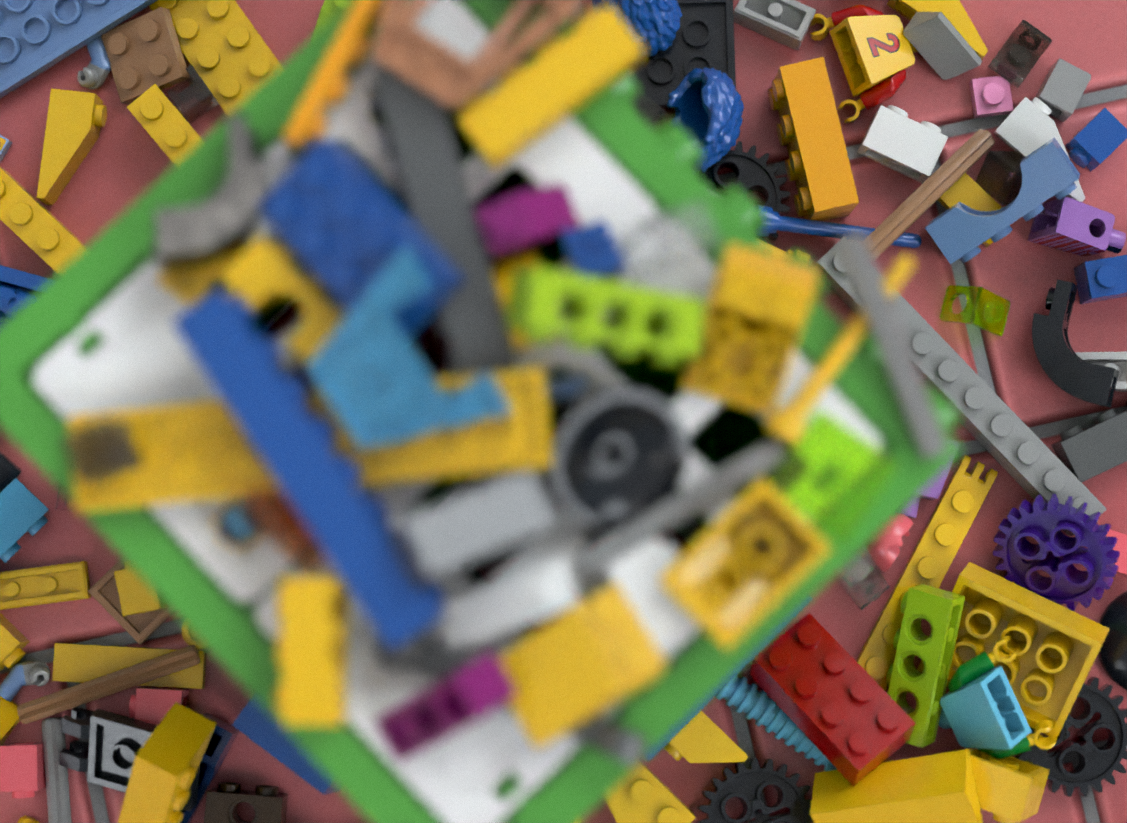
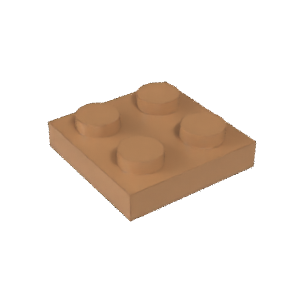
M160 7L101 35L121 103L131 104L154 84L162 91L190 78L171 14L167 8Z

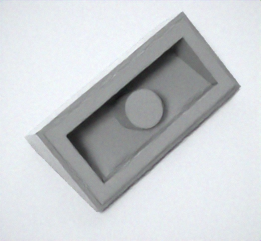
M739 0L733 17L735 23L792 49L799 50L816 13V9L796 0Z
M916 12L903 31L907 40L943 80L958 76L980 66L982 63L979 55L942 12Z

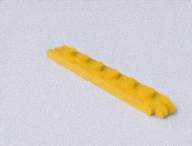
M966 454L963 455L856 660L884 691L888 687L886 685L888 669L894 664L896 650L893 648V641L897 630L902 625L904 614L901 613V602L904 594L909 591L910 587L921 584L935 588L940 587L997 477L998 471L991 468L984 480L979 479L985 467V464L979 461L974 465L971 473L966 472L972 459Z

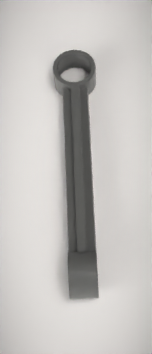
M422 632L415 636L418 644L417 656L407 664L392 663L385 654L384 640L380 634L376 641L375 648L379 661L383 666L392 671L402 672L414 668L442 680L471 663V661L427 643ZM507 701L500 705L513 712ZM597 716L565 734L594 747L602 753L636 767H639L650 741L649 738L633 730Z

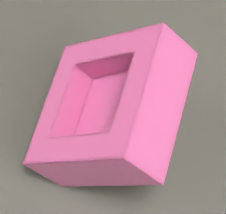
M1008 75L977 78L969 82L974 118L1011 114L1014 110Z

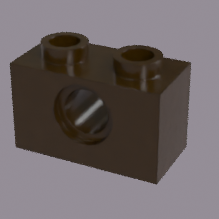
M218 782V788H212L207 791L204 823H285L288 794L278 793L279 787L256 785V790L250 791L241 790L240 783ZM240 802H248L254 807L255 817L252 821H244L238 816L237 807Z

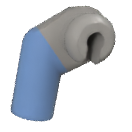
M101 36L87 44L91 61L87 67L83 68V71L79 70L77 74L79 84L91 90L102 86L111 71L110 61Z
M583 375L545 378L547 401L567 400L574 408L589 397L601 392Z
M40 661L19 662L15 664L0 684V696L11 702L22 686L37 685V687L46 685L50 680L49 666Z

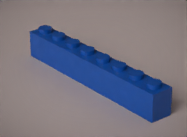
M220 288L172 321V324L388 648L393 650L401 647L448 614L442 605L447 601L444 592L436 581L414 590L389 537L393 530L387 523L392 519L387 507L377 495L374 494L371 497L368 495L360 483V480L364 478V474L356 461L349 454L342 456L332 441L337 438L332 425L321 413L315 416L305 401L310 397V394L303 382L294 373L288 376L278 361L283 357L280 348L269 334L261 335L252 322V319L256 317V313L250 303L241 293L234 295L232 292Z

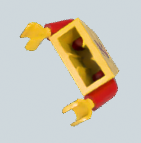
M858 4L832 12L829 18L822 14H815L810 26L816 23L824 25L822 30L814 31L810 34L813 40L820 41L830 32L853 96L860 94V99L856 101L847 99L840 103L838 110L846 105H851L856 111L853 117L844 121L845 123L854 122L858 118L860 111L864 108L870 110L893 97L906 80V69L915 64L913 53L918 51L904 36V28L901 19L897 15H884L882 11Z

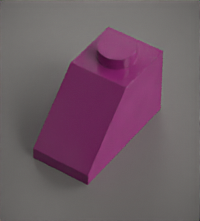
M564 184L519 192L475 209L477 221L494 262L561 237V230L570 227L571 231L581 228Z

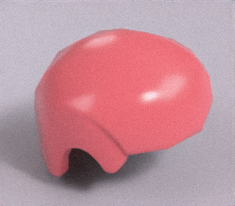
M898 513L864 546L868 557L884 572L889 570L900 553L899 547L903 545L901 537L903 535L909 536L910 534L909 529L912 527L913 521L904 514Z

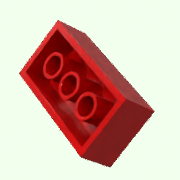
M810 613L760 651L752 660L750 676L853 787L910 740L916 723Z

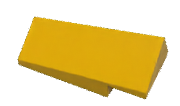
M969 749L882 762L854 787L838 770L815 773L810 816L814 823H983Z

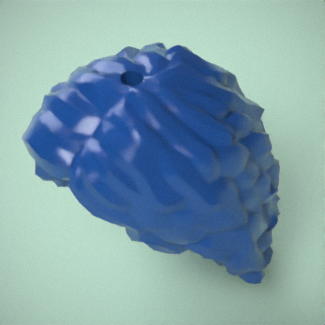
M592 0L593 8H596L598 12L607 5H611L643 46V56H655L658 51L667 50L672 46L673 40L676 38V32L681 27L680 18L683 15L677 0Z
M694 68L684 77L677 88L668 94L669 100L667 102V107L674 108L676 111L675 117L672 120L683 128L701 149L704 159L694 168L696 171L701 170L703 173L707 168L719 162L730 151L731 147L736 145L743 121L741 116L744 105L733 80L726 73H722L714 68Z

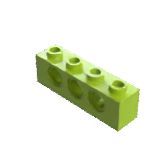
M532 266L513 270L506 328L523 331L522 339L527 341L551 343L552 337L567 339L566 347L572 349L594 351L597 344L610 347L609 355L638 358V352L652 354V363L679 366L680 358L699 357L706 300ZM561 300L566 304L568 312L565 321L559 314V303ZM604 309L608 311L610 316L608 329L602 320ZM647 317L649 318L652 325V331L650 336L647 334L645 329V321Z
M925 584L910 587L909 591L902 598L901 613L904 615L901 628L897 630L893 641V648L896 650L894 664L889 667L886 675V685L889 686L887 694L916 723L910 740L906 743L920 748L935 742L942 711L940 698L945 695L965 601L964 595ZM922 619L927 620L931 625L932 632L930 637L925 635L921 629ZM915 655L923 661V673L919 672L914 666L913 660ZM907 692L911 693L916 699L915 709L911 708L906 701Z

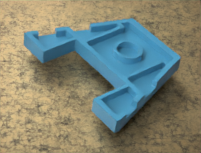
M408 246L401 249L307 366L361 449L423 435L424 432L449 426L453 428L470 424V421L504 416L512 411L511 404L489 370L448 396H444L390 314V311L424 291L432 284Z

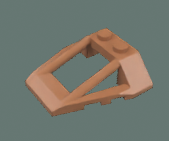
M386 0L372 51V59L453 110L473 97L548 39L573 16L583 0H517L471 62L413 26L414 22L432 0H408L405 4V0ZM534 8L545 10L542 15L507 46Z

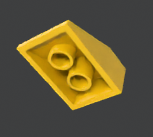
M762 478L726 511L658 581L727 651L832 548Z
M617 583L573 606L498 658L518 691L507 702L536 751L661 679L667 667L665 660Z

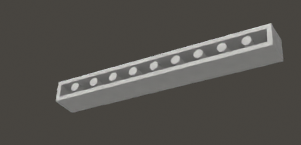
M835 244L815 265L826 276L832 286V290L857 314L861 309V304L838 246ZM896 292L890 302L922 382L931 385L947 399L961 418L960 423L1034 500L1037 495H1041L1045 503H1048L1052 494H1056L1059 504H1064L1067 498L1071 496L1074 508L1078 509L1081 504L1087 503L1085 513L1088 516L1096 512L1103 514L1107 508L923 317ZM1063 529L1068 536H1075L1071 531Z

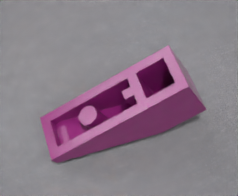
M492 650L374 721L397 760L401 761L481 719L516 695L518 691L510 680L506 669L501 665Z

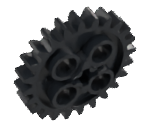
M738 141L735 150H730L719 162L707 168L704 173L701 170L697 171L698 176L703 181L709 180L721 192L729 184L722 182L717 172L723 168H730L737 175V180L731 184L736 185L746 194L751 191L761 192L766 199V203L763 206L772 207L773 211H777L779 215L788 214L790 211L789 206L781 204V201L789 199L791 195L788 191L780 190V187L786 183L787 178H775L774 175L777 173L780 165L775 164L768 167L766 165L769 158L768 153L759 159L755 157V145L746 153L743 152L742 142ZM777 232L775 234L770 233L767 238L776 241L778 234ZM759 236L760 240L766 242L764 239L766 236Z
M1092 676L1086 685L1084 682L1077 696L1084 703V711L1077 718L1071 717L1070 714L1068 715L1053 747L1062 742L1064 743L1061 744L1052 756H1047L1048 750L1041 749L1036 745L1030 746V751L1015 756L1016 758L1029 760L1030 763L1050 769L1047 780L1050 779L1048 790L1053 793L1062 785L1064 795L1071 797L1074 787H1077L1079 794L1086 797L1088 785H1091L1095 791L1100 793L1102 792L1101 780L1104 779L1114 785L1116 782L1112 772L1114 770L1124 774L1127 772L1120 763L1122 758L1127 759V751H1125L1127 746V723L1124 720L1127 717V708H1118L1124 697L1116 695L1110 698L1109 695L1113 686L1105 684L1098 689L1099 678ZM1096 712L1100 713L1099 719L1083 727L1093 717V714ZM1070 726L1077 729L1083 727L1077 732V737L1079 738L1077 742L1065 741L1070 737V732L1068 731ZM1030 727L1032 731L1030 734L1034 733L1035 729ZM1099 728H1105L1108 733V741L1104 746L1097 748L1092 741L1093 733ZM1075 751L1079 756L1078 766L1072 771H1066L1063 767V758L1066 753Z
M757 758L750 759L749 769H746L743 762H735L736 773H733L727 767L722 768L725 780L721 781L712 777L710 781L716 788L715 791H702L703 796L709 800L708 805L697 806L699 811L706 813V819L699 820L696 823H742L754 819L755 810L758 814H770L784 807L789 808L788 814L765 820L762 823H810L813 821L809 813L812 799H805L804 795L811 787L809 785L797 787L796 783L800 777L799 773L786 777V764H781L776 771H773L772 759H766L762 768H760ZM767 785H772L778 792V800L771 807H767L761 800V792ZM732 797H737L743 804V811L736 819H731L725 811L726 802Z

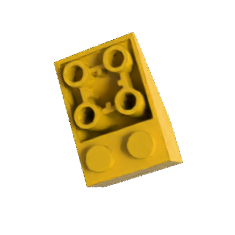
M728 241L704 313L699 357H690L681 387L771 416L817 289L819 270Z

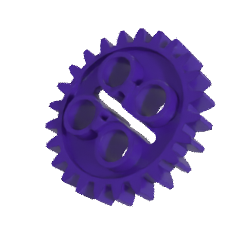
M1052 494L1048 503H1045L1041 495H1037L1033 506L1025 499L1019 506V510L1013 507L1007 515L1008 519L1003 518L998 527L1001 531H998L994 537V542L998 545H996L993 555L1001 558L995 568L996 570H1007L1003 578L1011 582L1014 581L1015 584L1061 606L1066 603L1068 609L1075 611L1078 601L1085 608H1088L1092 597L1100 600L1104 589H1110L1113 582L1112 577H1115L1119 566L1114 563H1117L1120 552L1112 550L1117 543V537H1105L1111 525L1097 524L1100 512L1088 516L1085 513L1087 503L1084 502L1077 509L1073 507L1071 496L1067 498L1064 504H1059L1056 494ZM1061 529H1067L1071 531L1072 533H1074L1075 537H1068L1064 535ZM1025 536L1035 538L1039 544L1030 543L1026 540ZM1073 563L1083 565L1087 571L1076 569ZM1037 570L1047 572L1050 577L1041 576Z

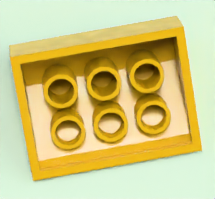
M969 562L960 573L952 590L953 593L964 595L965 601L948 682L960 665L984 651L987 654L992 652L995 644L1001 637L1011 636L1012 638L1007 643L1000 645V649L1005 654H1012L1015 650L1019 649L1015 659L1008 663L998 661L993 665L995 667L1002 666L1029 727L1035 729L1036 724L1042 720L1052 721L1053 729L1042 733L1049 737L1053 735L1058 737L1110 628ZM922 660L917 669L921 673H923L924 664Z

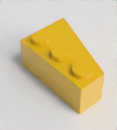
M280 577L277 611L278 616H281V636L277 637L276 662L277 665H282V684L276 685L275 713L282 714L283 725L342 726L346 723L349 588L342 578Z
M177 702L174 703L135 756L118 823H181L184 813L180 811L190 796V786L217 723Z
M643 762L605 797L617 823H691L696 818L694 813Z

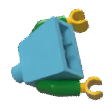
M1011 636L1001 637L995 644L992 652L987 654L984 651L960 665L948 682L949 692L940 698L942 711L939 726L943 729L952 728L958 743L963 748H977L979 751L996 759H1004L1030 751V746L1033 745L1049 750L1053 748L1057 741V735L1050 737L1040 735L1042 732H1048L1053 729V722L1049 720L1038 722L1034 733L1030 734L1032 731L1002 666L995 667L993 665L998 661L1008 663L1015 659L1019 649L1015 650L1012 654H1005L1000 649V645L1007 643L1012 638Z

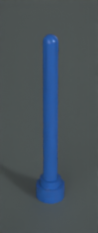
M757 205L768 221L757 233L758 236L767 237L770 233L775 234L778 230L839 239L855 233H862L867 238L876 229L779 216V213L773 211L772 207ZM904 232L891 245L917 248L921 245L922 239L918 234Z

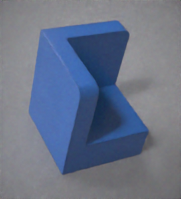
M600 220L574 231H571L570 227L561 230V239L575 274L607 280L625 273V260L620 248L616 249L605 221Z

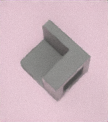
M1059 58L1050 68L1036 97L1052 110L1051 116L1064 122L1073 114L1091 79V74Z

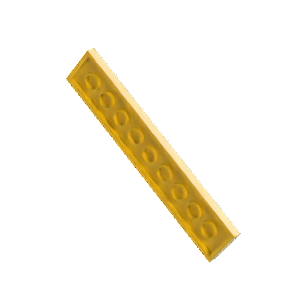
M543 368L491 373L512 406V411L504 416L470 421V424L453 428L451 426L424 432L423 435L364 449L360 448L322 390L310 391V397L305 400L315 416L321 413L332 425L337 434V438L332 441L342 456L349 454L356 461L364 474V478L360 480L362 485L552 466L551 438ZM482 374L433 380L443 395L448 396ZM224 400L68 416L76 512L284 492Z

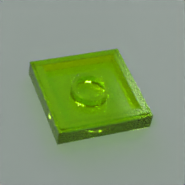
M819 410L806 428L803 437L789 453L769 484L793 509L843 543H847L899 463Z

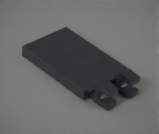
M74 707L71 710V716L65 715L62 718L61 732L80 739H89V743L73 740L70 743V750L64 748L60 751V765L79 772H88L87 782L126 793L135 756L158 725L101 709L92 711ZM200 765L189 791L191 793L183 810L191 811L197 805Z

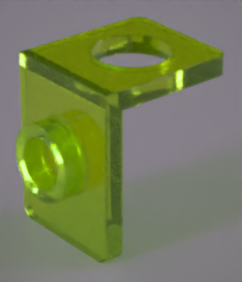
M949 285L946 290L940 320L972 324L993 335L1002 336L1010 308V301L982 287ZM964 294L967 299L966 306L962 312L954 314L952 304L959 295Z

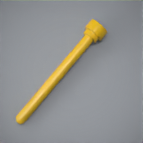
M909 255L899 256L882 279L889 300H891L914 268V260ZM862 307L791 405H784L780 411L774 410L764 424L765 429L784 444L795 448L806 433L803 427L808 422L805 416L870 329Z

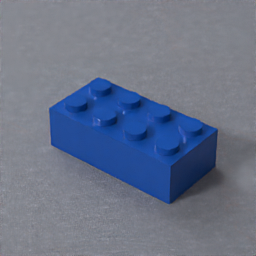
M319 138L257 207L349 313L355 308L401 249L408 246L432 284L424 291L390 311V314L407 340L419 330L466 280L344 143Z

